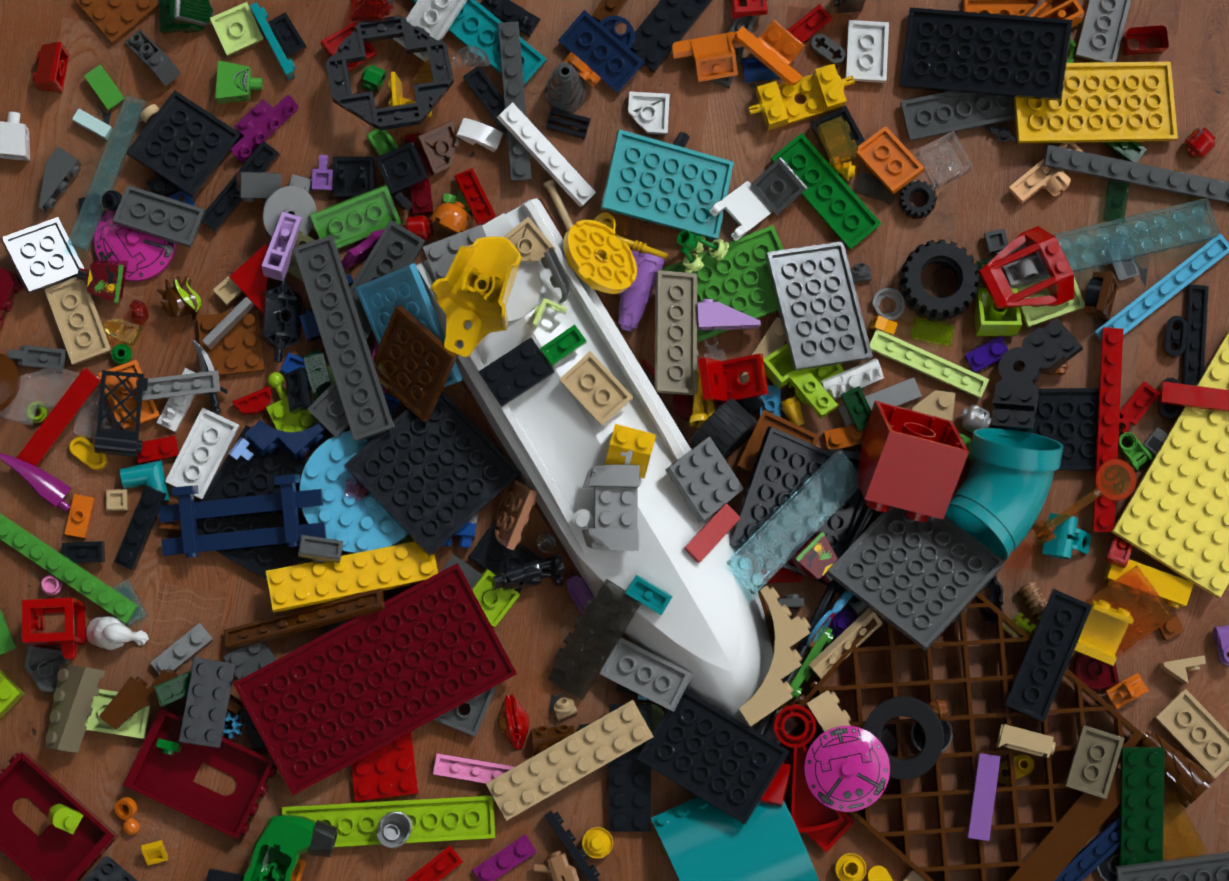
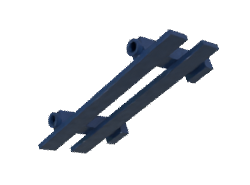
M300 474L275 476V485H280L281 493L194 502V494H199L198 485L172 487L173 496H178L179 504L162 506L159 511L160 523L181 521L182 537L161 539L163 556L185 554L186 558L198 557V552L287 543L288 547L300 546L301 535L327 538L325 522L299 524L298 508L323 506L322 489L296 491L295 483H300ZM283 510L284 527L198 535L196 519Z

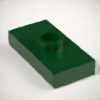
M190 671L152 686L161 707L185 697Z

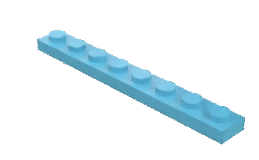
M1221 233L1097 329L1094 334L1101 341V329L1107 327L1124 329L1123 335H1125L1228 254L1229 243Z

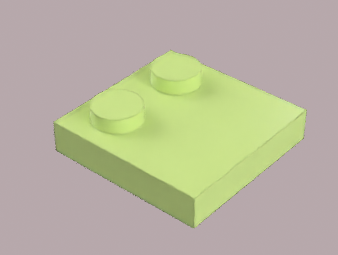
M247 2L210 18L227 56L264 40Z

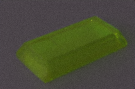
M915 318L911 338L952 346L955 326Z

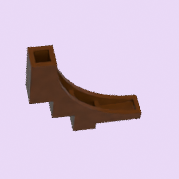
M164 669L148 689L145 687L147 683L138 676L136 679L131 676L99 717L117 730L132 715L158 702L152 686L174 678L178 674L171 669L168 672ZM231 694L227 709L237 715L242 708L239 706L241 701Z

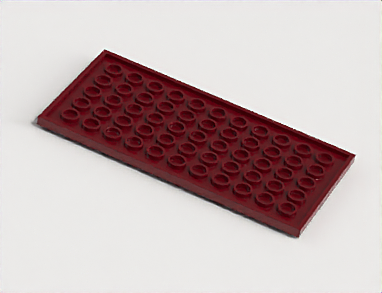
M458 563L385 601V610L356 617L233 683L292 796L517 675Z

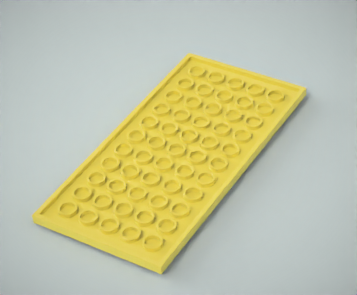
M1229 330L1196 386L1229 390ZM1184 406L1111 532L1216 598L1222 596L1229 584V412Z

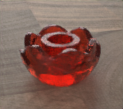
M133 300L129 305L132 309L131 316L135 320V325H143L149 318L146 304L140 300Z

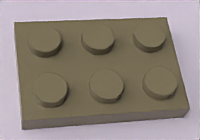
M1082 725L1065 786L1107 799L1124 738Z

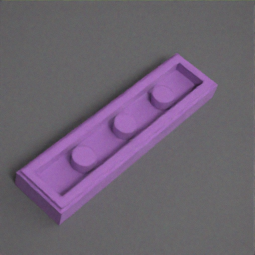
M978 754L967 838L985 841L990 839L1001 756Z

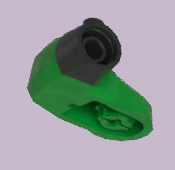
M283 814L270 817L255 842L243 881H291L292 872L299 861L300 854L309 853L312 856L331 858L338 827L304 816Z

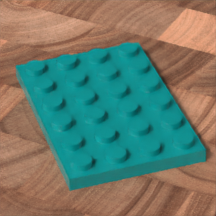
M619 129L616 133L600 209L680 231L688 230L692 234L717 240L724 210L715 217L709 211L717 202L727 196L734 162Z

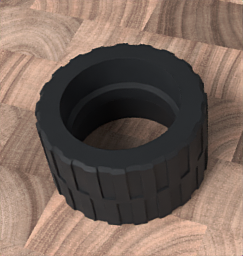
M730 398L700 426L692 436L690 444L695 447L710 436L724 459H726L752 432L757 424V420L738 402Z

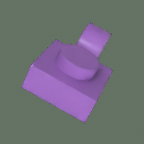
M319 155V169H312V190L333 191V170L328 169L329 157L327 155Z

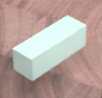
M78 109L72 118L76 124L105 140H108L113 132L111 126L81 109Z

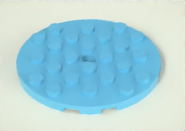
M351 431L343 432L338 438L333 436L325 441L307 461L300 480V491L322 489L323 506L302 508L308 524L325 522L327 539L343 541L342 551L359 553L394 546L404 539L407 533L369 493L365 497L357 495L356 490L361 485L344 468V464L377 435L355 442Z

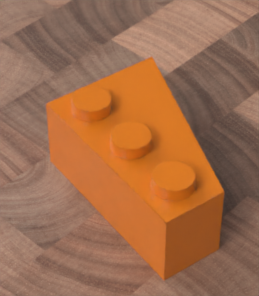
M1045 0L1030 17L1072 20V27L1082 23L1085 12L1077 0Z

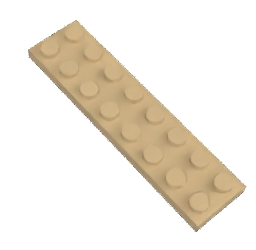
M634 700L491 780L486 785L507 821L654 736Z

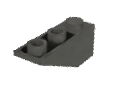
M141 29L125 41L129 48L165 87L181 74L170 58Z
M59 146L45 164L39 208L44 213L55 206L57 197L60 193L63 194L67 190L69 181L72 177L75 178L81 170V163L78 159Z

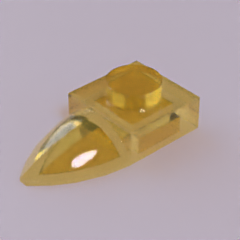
M110 319L102 322L105 331L119 342L133 347L143 330L141 326L122 319Z

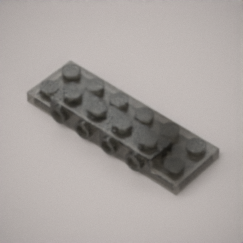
M608 579L604 581L596 597L592 601L589 599L582 610L585 611L583 617L579 615L574 622L573 627L576 629L573 633L569 632L563 642L566 646L564 649L560 648L554 656V659L557 661L548 676L549 680L581 701L586 697L642 604L627 595L624 589Z

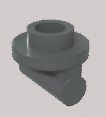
M856 263L850 268L854 283L872 281L871 268L865 263Z

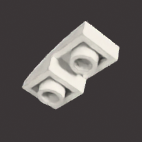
M463 118L455 136L471 145L478 143L494 152L498 148L503 133L486 124Z

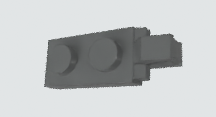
M24 345L20 346V350L8 349L7 356L11 360L18 361L17 365L23 367L64 371L67 351L64 349Z

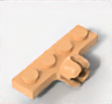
M1062 143L1058 146L1083 152L1075 143ZM1042 159L1009 186L1008 190L1023 204L1042 188L1047 189L1052 196L1061 194L1060 190L1065 191L1070 185L1071 179L1064 170L1043 166L1044 159Z

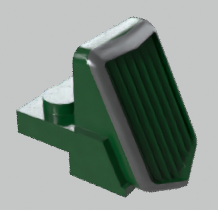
M159 0L160 32L165 34L180 31L184 33L204 31V27L210 23V18L214 13L210 1Z

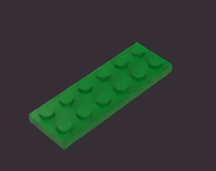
M800 133L771 157L770 160L773 163L778 158H782L808 187L801 196L849 250H852L881 225V222L803 133Z

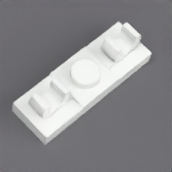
M875 358L820 382L833 399H836L844 392L858 386L863 388L883 379L884 376L879 361Z
M185 368L182 375L191 374L195 372ZM196 395L169 398L157 423L177 432Z

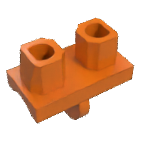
M1137 672L1105 692L1114 708L1118 709L1149 690Z

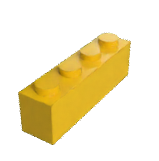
M1130 559L1125 569L1109 562L1103 579L1108 581V585L1120 588L1122 586L1128 588V592L1131 594L1140 595L1142 593L1148 596L1147 599L1154 602H1160V600L1167 602V606L1174 609L1187 606L1194 585L1191 581Z

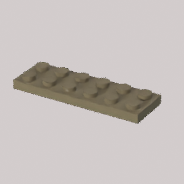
M656 271L655 391L657 393L697 394V274Z

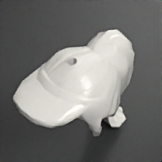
M113 616L93 619L90 621L86 633L87 639L91 644L107 650L122 647L125 642L135 641L138 646H141L149 640L146 632H143V630L132 632L125 626L123 621Z

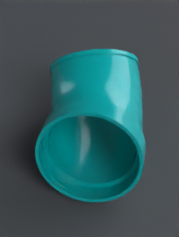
M1000 428L974 430L970 454L973 456L971 467L964 482L952 496L945 516L1006 561L1010 554L1025 539L1044 506L1053 481L1054 472L1060 468L1063 445L1053 439L1023 431Z

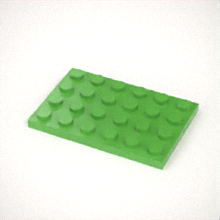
M773 225L741 237L737 241L729 242L727 254L721 261H718L716 257H711L709 250L700 254L702 256L701 262H703L704 266L698 271L692 272L697 274V303H701L703 299H713V302H720L755 319L779 311L765 258L767 252L784 250ZM683 261L663 268L662 271L685 273L686 267L683 265ZM697 327V343L729 330L698 331Z

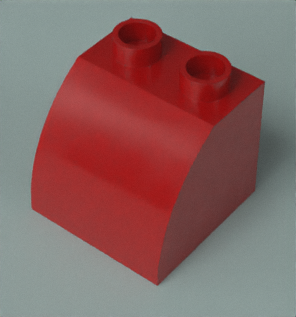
M875 401L867 423L858 469V485L866 500L865 504L871 509L880 512H888L890 506L904 509V514L907 517L919 522H927L929 516L944 519L969 453L954 423L944 418Z

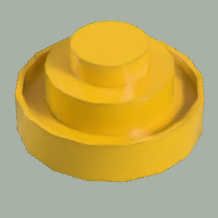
M591 828L583 836V849L590 857L603 858L612 850L613 838L604 828Z
M843 854L835 864L836 876L840 881H861L866 875L867 867L865 861L857 854Z

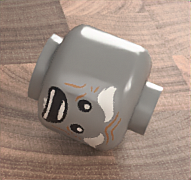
M971 405L969 409L964 408L959 418L963 420L962 428L971 433L976 429L988 428L992 420L989 418L990 413L987 410L976 405Z

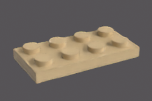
M77 277L44 289L73 366L112 352L92 295L87 292V281L77 280Z
M1186 688L1183 689L1154 718L1207 773L1216 778L1229 766V733Z

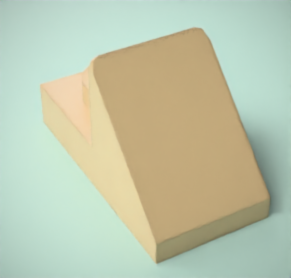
M1205 656L1159 663V668L1182 684H1189L1186 667L1188 671L1200 669V665L1206 664Z

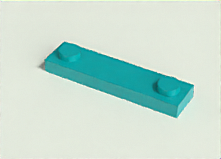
M257 2L249 5L288 81L295 78L294 70L296 67L291 58L287 60L266 20L269 16L265 8H260Z

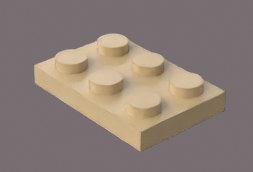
M591 351L559 379L601 426L605 425L633 399V396Z

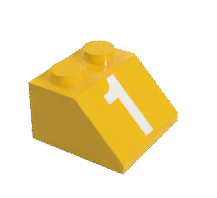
M615 424L604 465H640L639 478L645 479L656 434Z

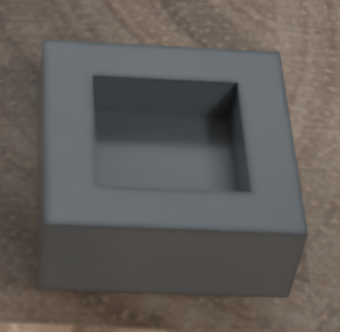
M1005 229L985 232L983 234L988 254L1000 252L1008 245Z

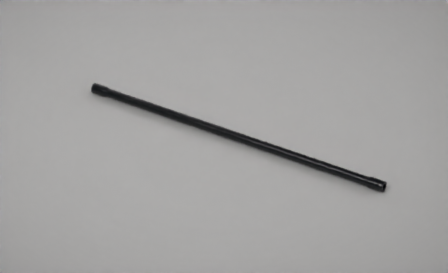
M867 506L845 552L867 530L876 510ZM834 579L829 582L809 622L811 626L808 629L810 634L825 615L840 585ZM810 634L801 639L796 648L802 659L809 647L807 640ZM797 669L782 678L781 681L783 683L787 681L790 685ZM777 709L760 720L755 730L763 736L765 735Z

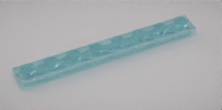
M126 95L67 242L68 245L85 251L89 250L105 210L102 204V196L114 188L127 155L126 151L131 145L141 120L140 114L147 105L146 101Z

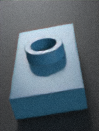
M767 385L768 395L761 396L765 403L760 407V416L763 410H766L781 417V388L777 389L775 385Z

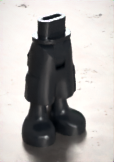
M554 554L539 562L534 560L522 565L511 566L506 571H502L501 575L492 577L493 589L503 588L505 591L507 589L537 586L541 584V578H550L555 586H563L562 574L565 573L560 554Z

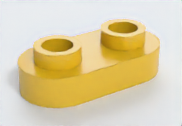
M1020 754L1014 757L1015 780L1031 773L1034 769V761L1029 755ZM1007 761L999 764L997 779L1002 784H1007L1009 776L1003 777L1001 774L1003 769L1008 770ZM1021 761L1027 762L1025 769L1020 766Z

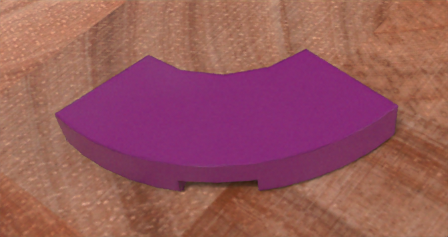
M384 229L371 232L361 244L348 250L341 261L343 268H350L363 261L364 257L368 256L373 250Z

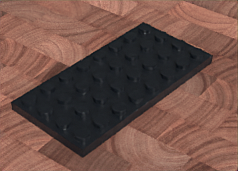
M910 7L899 87L1062 101L1072 20Z

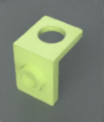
M544 298L541 306L537 305L532 314V317L535 318L532 323L533 328L537 329L547 307L565 315L567 314V308Z

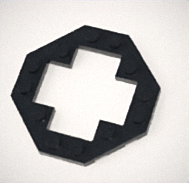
M400 15L359 21L352 34L345 38L338 47L337 52L326 61L332 102L379 131L420 125L454 83L447 44L431 37L430 33L420 27L411 25L407 22V19ZM403 37L407 54L427 51L433 82L413 85L416 103L376 109L373 91L352 94L347 63L366 61L364 43Z

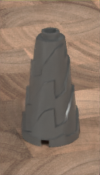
M564 62L560 63L547 81L545 95L547 102L552 108L572 112L582 106L585 100L586 88L573 66Z

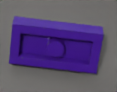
M999 336L965 354L964 357L972 372L976 373L999 361L1004 353L1008 351V348L1002 337Z

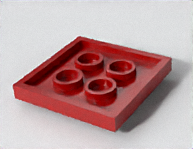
M412 732L351 764L355 801L419 793Z

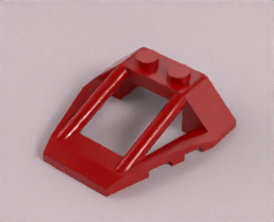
M1039 226L1021 232L978 272L996 309L1020 308L1021 306L1040 307L1046 305L1052 307L1074 299V273L1056 237ZM1023 243H1025V245H1026L1025 248H1023V249H1021V250H1019V251H1017V252H1014V253L1010 254L1012 251H1014V250H1015L1016 248H1018L1020 245H1022ZM1038 251L1050 278L1014 294L1001 267ZM1046 288L1050 293L1048 296L1026 298Z

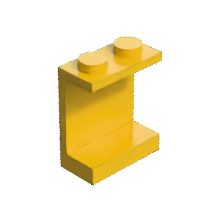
M1092 600L1091 611L1074 650L1114 666L1117 659L1116 651L1129 623L1132 624L1134 620L1130 612L1123 608L1116 610L1111 608V604L1106 601L1099 600L1097 602Z

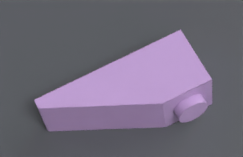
M285 212L281 213L262 263L264 276L284 281L292 259L293 248L296 244L302 217Z
M703 299L701 303H697L698 331L760 328V320L720 302H713V299Z

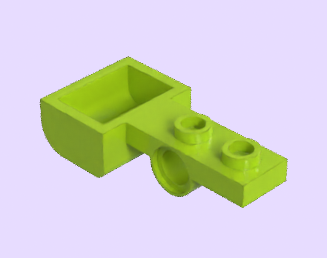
M787 344L763 359L765 374L776 388L780 389L790 382L795 388L798 399L803 404L808 403L820 419L837 408L838 404L808 369L793 370Z

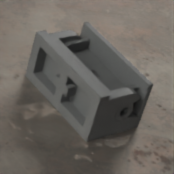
M236 172V191L239 194H235V196L242 198V201L254 202V198H262V202H266L272 193L281 188L280 173Z

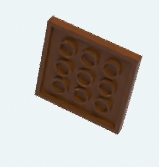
M400 305L394 309L373 361L380 383L425 422L430 419L458 355L446 349L444 343Z

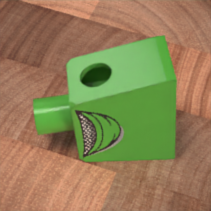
M218 61L215 98L218 104L251 100L252 90H263V78H252V70L248 66Z

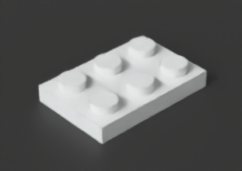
M848 21L845 78L853 76L854 81L886 83L889 22Z

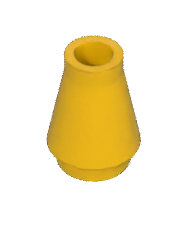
M796 396L780 402L782 411L791 423L798 426L805 423L800 400H797Z

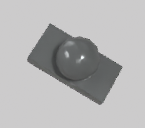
M301 535L298 557L310 558L316 563H324L326 561L340 563L343 541Z

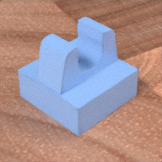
M241 437L228 453L236 460L240 455L248 461L253 456V453L246 449L250 443Z

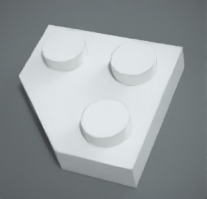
M629 92L628 114L647 134L667 135L670 94Z

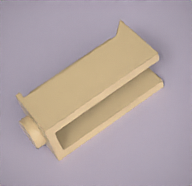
M1001 724L996 748L1004 745L1006 748L1041 757L1044 755V758H1049L1050 754L1053 755L1056 743L1053 742L1054 737Z

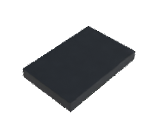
M494 524L490 525L468 557L485 570L488 569L496 576L501 575L502 571H506L511 566L522 565L534 560H538V562L543 560L521 543L514 550L503 546L496 539L495 529L498 530V527ZM523 587L514 590L520 593Z

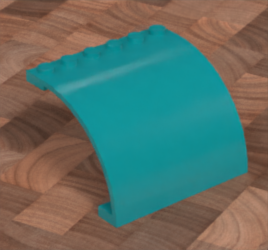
M695 797L651 818L679 881H819L785 802H783L782 807L760 802L746 826L699 797Z

